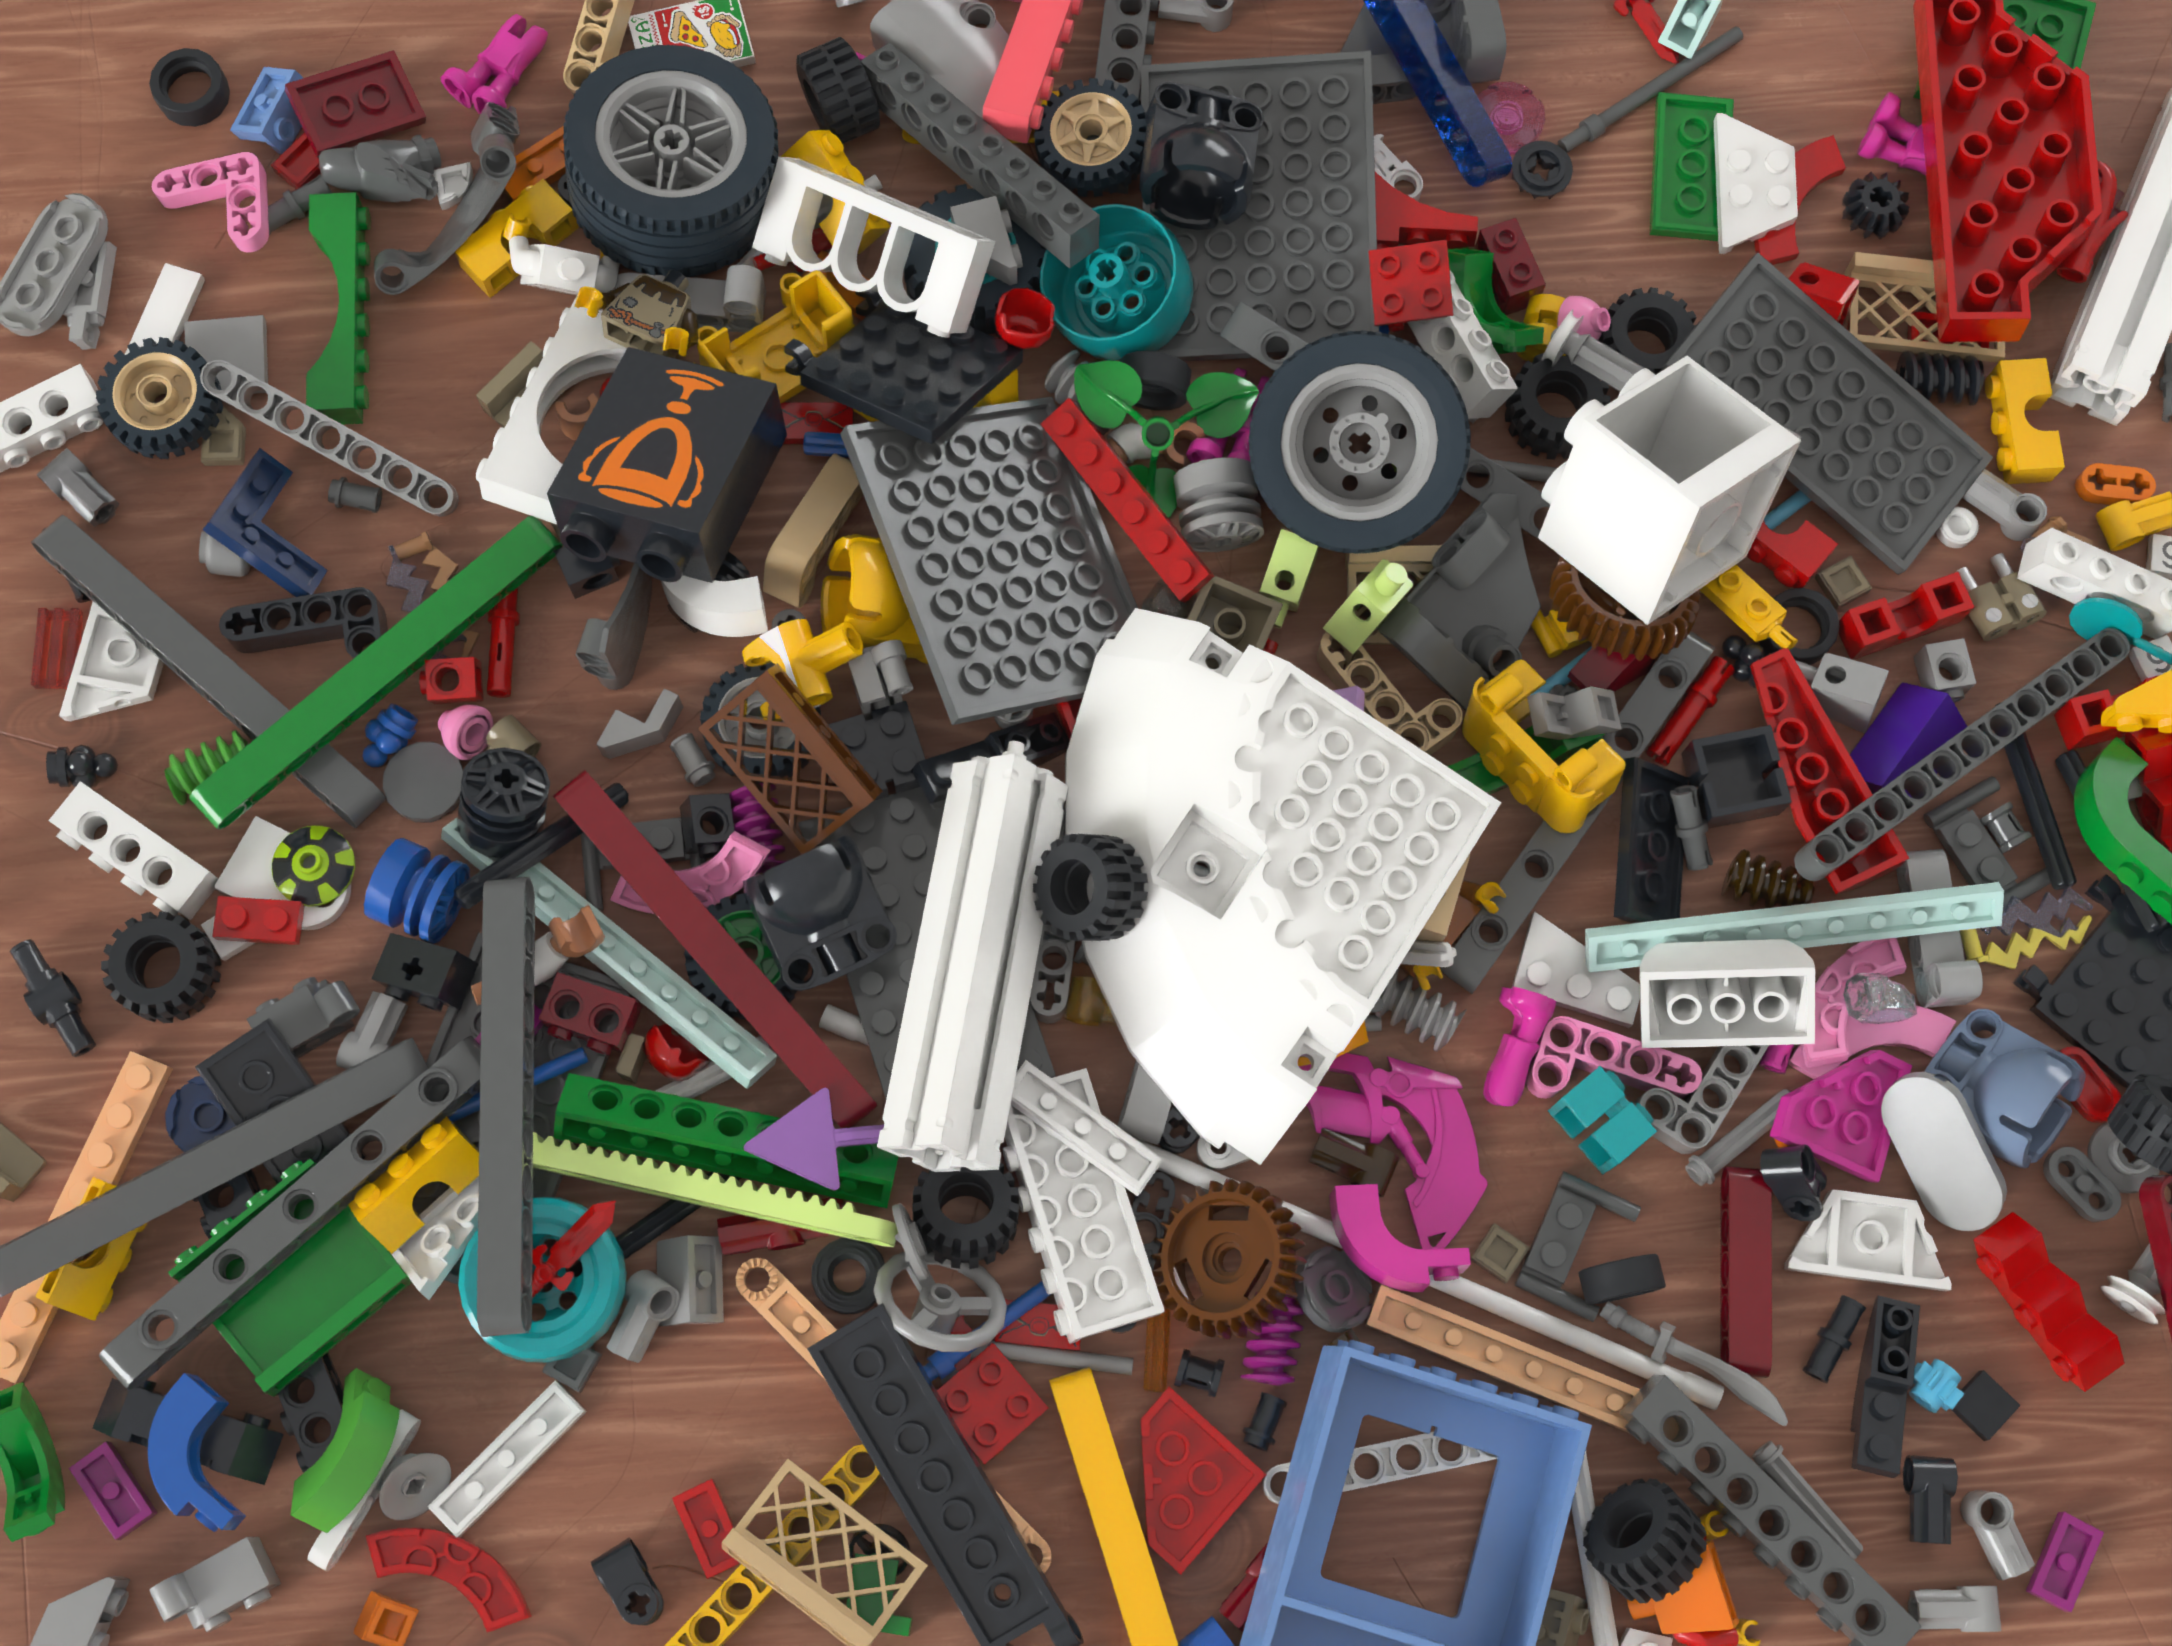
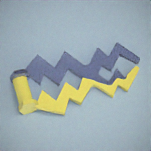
M2072 888L2064 889L2058 901L2050 892H2045L2036 913L2016 896H2011L2002 913V926L1995 927L2005 936H2009L2018 918L2030 928L2027 940L2018 933H2013L2005 952L1991 941L1988 943L1985 955H1983L1977 930H1960L1967 958L1965 960H1976L1978 963L1986 962L2009 969H2016L2020 953L2027 958H2033L2043 937L2061 950H2066L2069 939L2076 944H2081L2092 917L2090 915L2084 916L2075 926L2069 917L2065 918V915L2071 903L2085 911L2092 910L2093 906ZM2053 915L2059 920H2064L2059 931L2049 924ZM1992 927L1980 929L1986 935H1989L1991 933Z

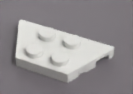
M1717 113L1713 122L1719 254H1726L1736 245L1748 240L1753 242L1764 237L1771 230H1780L1794 224L1796 221L1798 209L1794 146L1726 114Z
M94 602L90 609L59 714L65 721H74L153 700L164 664Z
M1835 1189L1828 1191L1821 1203L1822 1211L1820 1217L1809 1222L1784 1264V1270L1945 1292L1950 1291L1952 1286L1949 1276H1944L1935 1252H1938L1932 1236L1924 1227L1925 1219L1917 1200Z

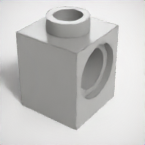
M1964 638L1926 644L1913 657L1921 687L1948 693L1954 703L1963 700L1965 694L1976 684ZM1939 667L1947 669L1951 673L1953 680H1947L1942 677Z

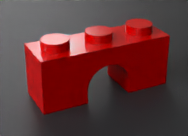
M1763 520L1746 557L1753 562L1762 563L1774 573V576L1781 584L1787 587L1804 588L1829 559L1838 543L1807 520L1798 530L1791 534L1775 533L1767 527Z
M1955 572L1921 584L1917 590L1896 601L1888 603L1886 598L1883 597L1849 609L1839 620L1840 628L1838 633L1850 659L1855 660L1958 624L1975 606L1959 572Z
M2158 676L2151 677V678H2147V679H2145L2141 684H2139L2138 686H2140V685H2142V684H2144V683H2146V682H2148V681H2150V680H2152V679H2154V678H2156V677H2158ZM2134 688L2112 696L2109 690L2106 689L2072 698L2054 714L2067 750L2071 751L2113 740L2116 736L2118 738L2124 737L2126 732L2118 731L2117 727L2101 726V714L2107 707L2113 705V702L2119 696Z

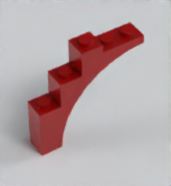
M1375 172L1377 249L1397 247L1398 243L1411 245L1446 239L1448 249L1475 247L1478 231L1477 216L1450 213L1420 203L1395 189Z

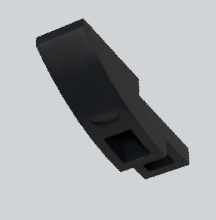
M1053 712L991 732L983 741L918 761L912 768V771L929 803L933 804L945 800L947 797L948 788L952 786L950 777L953 763L971 761V758L976 756L987 758L1000 756L1003 752L1007 751L1010 741H1018L1025 745L1023 754L1027 757V761L1038 767L1065 753L1069 745V739Z
M1879 1295L1875 1298L1862 1351L1850 1431L1855 1432L1851 1467L1853 1469L1895 1478L1900 1474L1907 1391L1913 1387L1920 1305Z

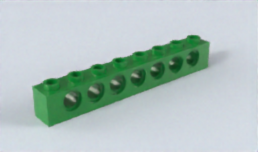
M568 1073L555 1113L553 1135L555 1139H566L573 1143H584L592 1147H602L606 1150L619 1151L625 1154H633L644 1158L882 1208L888 1207L899 1157L878 1148L877 1144L837 1147L836 1155L840 1187L833 1191L744 1150L745 1143L779 1120V1117Z

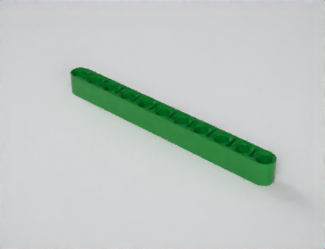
M529 516L205 779L194 789L189 799L218 830L229 826L425 664V660L432 659L494 608L503 598L512 593L556 556L554 551L562 548L563 544L538 518Z

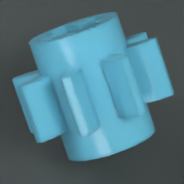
M1934 1359L1930 1365L1926 1361H1923L1922 1364L1918 1362L1914 1369V1386L1910 1390L1909 1395L1920 1406L1932 1413H1937L1940 1407L1945 1411L1948 1409L1953 1410L1964 1396V1393L1956 1388L1962 1378L1951 1366L1939 1359Z

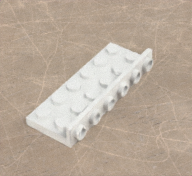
M1087 1068L1052 1078L1101 1114ZM1010 1104L1005 1131L1007 1147H1003V1156L1009 1172H1016L1020 1185L1018 1187L1019 1208L1022 1213L1028 1211L1032 1228L1028 1229V1236L1034 1253L1041 1252L1045 1269L1041 1270V1278L1046 1293L1048 1295L1053 1293L1058 1310L1054 1311L1053 1314L1060 1336L1066 1335L1069 1344H1072L1082 1338L1164 1313V1307L1125 1187Z

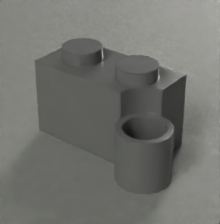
M309 977L297 983L293 987L294 992L280 1000L274 998L262 1003L256 1008V1014L247 1018L252 1029L270 1018L295 1055L300 1058L354 1027L355 1025L351 1019L359 1014L360 1009L344 981L330 983L325 979L318 983L315 977Z

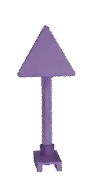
M822 1088L745 1143L743 1148L750 1154L836 1191L840 1187L836 1148L877 1144L880 1130L884 1128V1124L835 1129L832 1121L828 1088Z

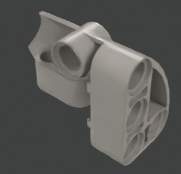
M892 0L874 16L870 24L873 47L878 50L890 42L983 119V105L1009 35L997 21L993 8L987 3L979 2L978 0ZM976 24H985V25H987V27H986V28H979V27H975L974 25H976Z

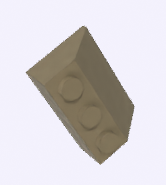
M1214 575L1215 577L1202 587L1187 620L1200 622L1211 627L1209 631L1242 653L1245 652L1249 644L1263 650L1283 604ZM1207 658L1205 660L1209 668H1219V663L1215 658Z

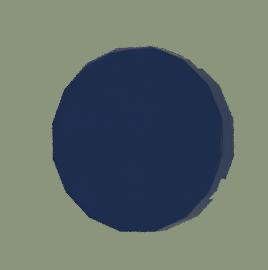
M201 1076L194 1077L187 1081L188 1083L180 1090L177 1089L171 1096L165 1112L166 1130L175 1145L183 1152L236 1126Z

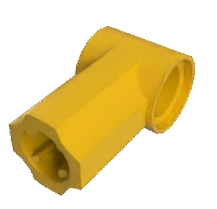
M2169 491L2135 503H2130L2129 500L2120 501L2097 512L2095 517L2110 550L2118 551L2140 542L2148 535L2172 528L2171 492Z

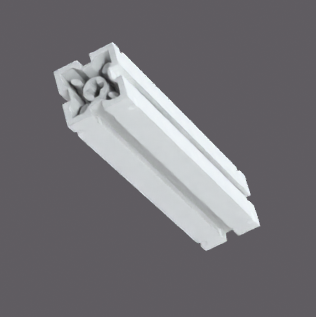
M2172 88L2165 96L2161 106L2162 110L2156 118L2121 204L2120 210L2127 211L2128 217L2108 236L2053 371V378L2050 381L2052 395L2049 398L2072 408L2076 403L2089 408L2087 414L2115 426L2126 417L2131 407H2135L2146 396L2151 384L2150 379L2155 374L2172 331Z
M1010 741L1007 751L1003 752L1000 756L990 758L976 756L972 757L971 761L953 763L950 777L952 786L948 788L882 1119L885 1124L884 1128L880 1130L877 1144L878 1148L899 1157H912L913 1163L934 1172L960 1171L961 1167H966L973 1171L999 1170L1001 1159L999 1148L1000 1144L1004 1142L1043 922L1040 919L1043 912L1042 910H1036L1034 901L1038 900L1037 893H1033V883H1037L1038 876L1034 873L1036 866H1041L1043 863L1040 858L1043 852L1051 850L1050 844L1059 839L1064 813L1062 803L1066 801L1068 785L1055 778L1050 770L1039 768L1027 761V757L1023 754L1025 745L1018 741Z

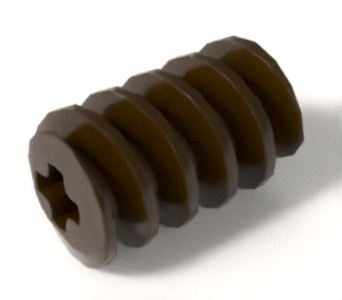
M1743 849L1736 855L1729 866L1723 882L1721 895L1723 896L1730 887H1733L1735 901L1738 902L1747 892L1750 894L1751 907H1754L1763 898L1765 899V908H1773L1776 904H1780L1781 907L1809 904L1812 902L1815 887L1813 886V881H1809L1802 876L1797 879L1798 873L1793 866L1787 867L1782 873L1781 863L1774 860L1766 868V859L1762 855L1756 856L1750 863V852Z

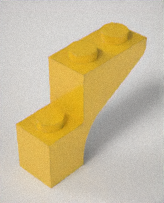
M2172 669L2119 696L2113 702V705L2107 707L2102 712L2101 726L2117 727V730L2121 732H2133L2142 728H2158V731L2161 733H2172Z

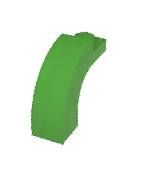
M355 1368L345 1377L343 1407L339 1426L331 1443L319 1460L294 1481L291 1516L328 1533L361 1501L377 1477L396 1433L400 1409L390 1404L391 1386L358 1368Z

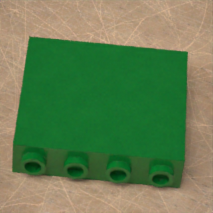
M309 1159L305 1163L298 1161L291 1165L281 1175L282 1181L270 1191L263 1189L247 1201L245 1205L247 1209L234 1220L232 1217H229L217 1224L210 1232L212 1237L199 1248L192 1246L182 1252L174 1261L176 1266L168 1274L180 1282L314 1167L316 1163ZM306 1199L297 1204L294 1210L296 1219H306L312 1214L314 1210L313 1200ZM347 1206L212 1324L256 1377L254 1380L266 1394L274 1397L409 1286L412 1281L392 1254L358 1222L349 1206ZM234 1259L227 1265L226 1277L228 1280L236 1279L242 1275L245 1269L243 1259Z

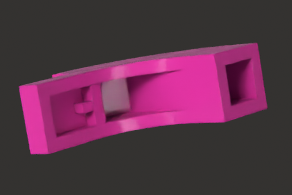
M1378 1184L1335 1186L1330 1193L1332 1223L1340 1245L1350 1260L1375 1281L1401 1291L1423 1292L1430 1284L1429 1275H1433L1435 1281L1456 1280L1459 1278V1274L1464 1273L1471 1265L1469 1248L1423 1250L1411 1248L1395 1239L1387 1230L1381 1217Z

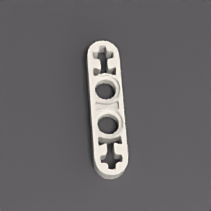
M403 1409L400 1410L398 1425L391 1448L374 1482L356 1507L328 1533L321 1531L309 1552L308 1561L326 1572L337 1563L379 1496L386 1469L395 1459L404 1455L421 1425L420 1419Z

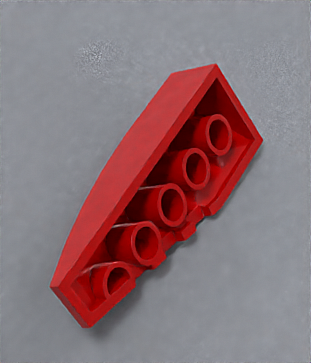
M1783 648L1753 662L1750 667L1767 726L1771 725L1780 757L1778 765L1784 771L1792 801L1790 807L1794 821L1806 843H1808L1873 794L1788 648ZM1875 810L1877 815L1883 819L1881 813ZM1891 829L1826 876L1837 895L1860 888L1895 871L1909 859V856L1894 830ZM1846 831L1848 837L1854 840L1853 836ZM1816 852L1818 858L1825 862L1823 856Z

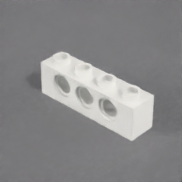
M1450 271L1454 316L1407 323L1422 349L1434 357L1453 379L1464 401L1468 419L1489 418L1518 387L1510 376L1509 368L1500 359L1492 345L1489 334L1483 330L1473 313L1472 305L1463 296L1455 282L1453 273Z
M81 364L0 402V473L9 468L20 467L26 464L31 457L46 450L57 449L63 446L68 439L83 432L94 431L103 424V418L97 408L100 405L96 400V390L98 388ZM68 407L64 414L56 416L59 410ZM31 425L27 432L20 434L25 426Z
M2050 528L2025 544L2017 579L2074 604L2083 599L2096 597L2112 599L2125 604L2139 615L2143 621V634L2151 638L2157 639L2172 631L2171 580L2054 528Z
M81 781L49 819L52 824L60 829V832L56 835L57 838L76 851L81 845L93 852L88 858L90 861L107 873H110L114 867L125 874L120 882L140 896L145 890H148L158 897L153 905L163 912H169L173 916H176L179 912L191 921L215 890L214 886L218 880L215 875ZM107 824L106 834L102 838L94 840L96 829L101 825ZM140 846L138 857L131 862H126L128 851ZM172 869L170 880L165 884L158 885L159 875L164 870Z

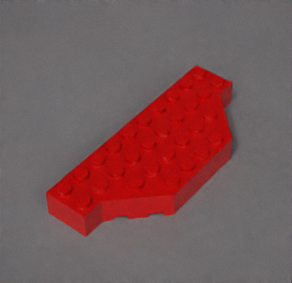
M1915 0L1913 10L1939 342L2020 341L2031 320L2029 294L2090 236L2102 214L2089 75L2077 66L2072 69L2056 57L2058 51L2037 35L2033 34L2030 37L2014 24L2016 19L2004 11L2003 0Z

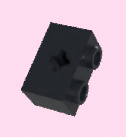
M390 933L372 980L385 986L384 994L397 1000L408 1002L410 996L419 998L417 1001L419 1005L441 1012L443 1005L460 1010L478 963L456 950Z

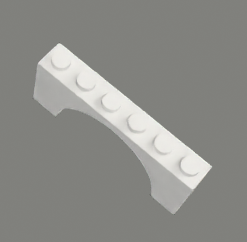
M577 296L570 308L566 307L563 310L559 321V329L555 337H549L546 341L543 359L538 367L534 366L529 372L526 390L522 397L515 398L511 406L509 421L505 428L500 427L494 437L492 452L488 459L483 458L476 472V480L480 484L482 499L556 525L547 492L563 464L549 452L541 439L540 433L544 417L552 403L572 385L592 376L613 373L627 350L626 347L604 338L601 313H598L597 317L592 318L587 315L588 308L575 307Z

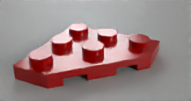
M1169 1386L1140 1419L1147 1545L1181 1575L1267 1474Z

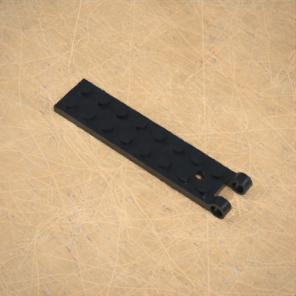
M884 1304L876 1306L807 1348L981 1646H1013L1009 1643L1010 1641L1041 1623L1045 1625L1055 1646H1080L1083 1644V1636L1077 1623L1061 1604L908 1341L894 1329ZM1006 1584L1009 1586L1011 1596L1008 1599L998 1598L995 1593L997 1585Z

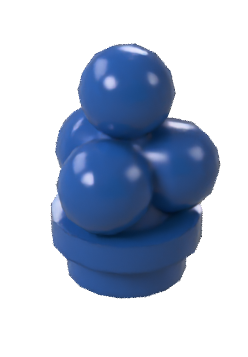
M393 703L389 705L387 710L382 709L377 718L370 720L366 724V737L374 743L369 744L364 749L362 754L364 762L373 768L384 765L388 754L397 753L407 746L408 739H411L416 733L414 727L418 723V719L403 707Z

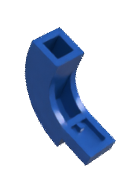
M184 1373L162 1400L151 1425L148 1439V1463L151 1478L159 1496L176 1516H190L197 1508L198 1512L195 1514V1517L208 1529L214 1532L218 1528L221 1530H235L246 1515L207 1481L200 1464V1448L204 1435L230 1403L198 1375Z

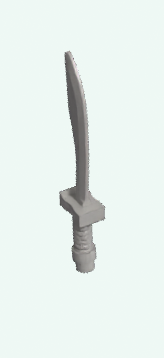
M1608 1301L1604 1306L1600 1316L1606 1319L1609 1325L1615 1329L1617 1327L1621 1328V1330L1654 1347L1651 1359L1664 1364L1667 1359L1666 1353H1669L1697 1366L1717 1378L1748 1405L1782 1426L1787 1425L1788 1419L1777 1398L1769 1389L1749 1374L1672 1337L1676 1326L1663 1321L1659 1326L1661 1330L1659 1332L1628 1315V1311L1619 1305L1617 1307Z

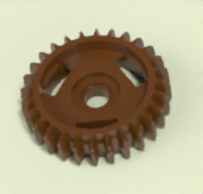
M1561 556L1554 568L1549 584L1550 591L1548 596L1552 599L1551 608L1554 611H1558L1557 620L1559 622H1568L1566 631H1577L1579 633L1578 641L1581 642L1587 639L1592 642V650L1600 646L1607 649L1608 656L1613 651L1619 652L1623 660L1629 654H1634L1638 661H1641L1645 654L1651 659H1656L1660 652L1668 655L1673 648H1679L1683 640L1690 634L1700 608L1698 604L1700 594L1696 591L1670 609L1668 616L1654 620L1647 625Z
M1226 1179L1224 1185L1217 1181H1210L1209 1191L1201 1186H1195L1196 1199L1181 1195L1185 1207L1182 1210L1169 1207L1175 1218L1171 1223L1161 1221L1160 1225L1167 1230L1165 1237L1154 1238V1241L1162 1246L1161 1253H1155L1150 1256L1152 1259L1161 1262V1267L1152 1271L1153 1276L1164 1280L1157 1286L1160 1294L1167 1295L1163 1305L1166 1308L1175 1310L1173 1317L1178 1321L1186 1322L1187 1328L1196 1332L1199 1331L1211 1338L1217 1335L1219 1338L1230 1340L1232 1334L1239 1338H1246L1247 1329L1256 1333H1262L1261 1319L1268 1323L1276 1324L1272 1311L1277 1308L1287 1312L1288 1308L1283 1302L1284 1297H1298V1294L1290 1286L1292 1281L1304 1280L1303 1276L1295 1272L1296 1265L1307 1263L1306 1259L1296 1255V1250L1305 1247L1306 1244L1304 1241L1293 1237L1302 1228L1290 1221L1294 1213L1290 1209L1282 1207L1283 1201L1275 1195H1270L1269 1190L1261 1186H1254V1184L1243 1180L1239 1184L1233 1179ZM1239 1206L1249 1207L1248 1220H1213V1214L1220 1210ZM1238 1249L1242 1256L1241 1265L1236 1271L1227 1272L1223 1266L1224 1256L1228 1251ZM1187 1261L1203 1293V1296L1196 1300L1188 1287L1185 1276V1262ZM1271 1261V1270L1265 1284L1254 1298L1249 1299V1294L1268 1262Z

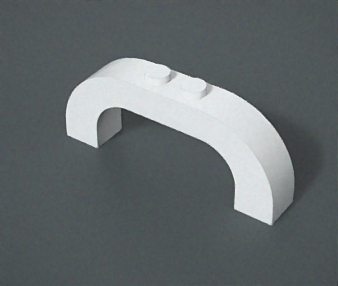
M682 575L681 579L676 582L661 581L672 609L685 622L701 631L726 637L752 636L768 631L764 600L758 576L732 581L714 580L713 583Z

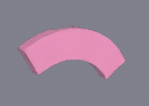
M734 831L723 848L710 860L696 867L674 872L700 902L708 908L712 904L715 906L720 902V899L730 897L735 892H738L743 887V881L757 873L771 850ZM620 876L610 900L627 908L654 914L626 880Z
M1897 938L1862 941L1849 948L1843 956L1838 958L1830 967L1828 966L1815 984V1044H1802L1806 1068L1848 1060L1849 1051L1846 1041V1025L1854 1004L1875 984L1889 977L1905 973L1907 966Z
M1877 1003L1854 1008L1849 1013L1846 1025L1849 1057L1861 1050L1884 1045L1913 1049L1933 1058L1945 1043L1956 1020L1931 1009L1911 1004ZM1799 1044L1791 1054L1788 1065L1814 1080L1837 1068L1842 1062L1806 1068L1802 1044Z

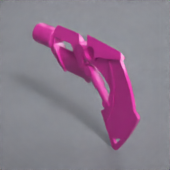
M1345 1053L1335 1058L1328 1071L1352 1075L1360 1093L1318 1086L1306 1104L1311 1113L1316 1133H1321V1129L1324 1127L1334 1132L1370 1138V1143L1379 1144L1389 1134L1397 1150L1400 1149L1412 1169L1414 1178H1416L1413 1184L1404 1189L1420 1247L1423 1250L1444 1249L1464 1225L1488 1185L1487 1180L1480 1174L1473 1128L1458 1090L1463 1089L1461 1083L1455 1076L1388 1056L1390 1072L1381 1068L1374 1069L1367 1056ZM1311 1064L1299 1066V1068L1304 1071H1309L1311 1069ZM1382 1098L1406 1110L1420 1124L1431 1144V1150L1426 1163H1424L1412 1142L1414 1140L1401 1120L1399 1110L1394 1106L1384 1107ZM1445 1233L1435 1247L1430 1245L1428 1237Z

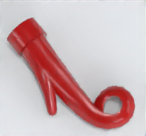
M2101 161L2097 162L2099 177H2101L2099 182L2102 214L2090 236L2056 270L2059 276L2071 282L2083 283L2087 281L2094 265L2093 259L2099 248L2112 231L2128 217V212L2123 210L2109 219L2117 192V179L2114 170Z

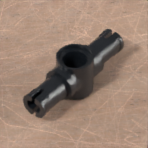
M32 939L15 945L9 952L27 980L25 986L28 992L24 993L23 996L33 1015L43 1025L48 1023L50 1028L57 1029L72 1056L79 1057L92 1050L96 1043L79 1015L81 1010L78 1005L82 1003V998L75 985L64 972L58 973L55 968H50Z

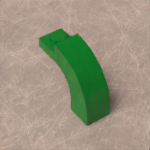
M1468 247L1448 249L1449 268L1455 277V282L1465 299L1472 305L1473 313L1483 330L1489 334L1498 354L1526 351V345L1542 344L1543 327L1514 321L1508 318L1497 305L1492 288L1494 253Z
M23 1382L0 1391V1466L7 1491L3 1530L11 1542L26 1536L40 1534L55 1524V1514L65 1510L63 1476L52 1438L38 1406Z

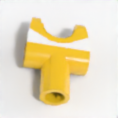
M796 619L785 622L762 634L743 649L742 656L745 665L752 667L769 662L773 664L778 663L812 706L817 708L833 697L826 673L861 656L864 646L859 633L849 622H843L813 637L809 622L806 619ZM767 701L760 706L762 717L768 718L769 703ZM775 713V719H781V717L777 713Z

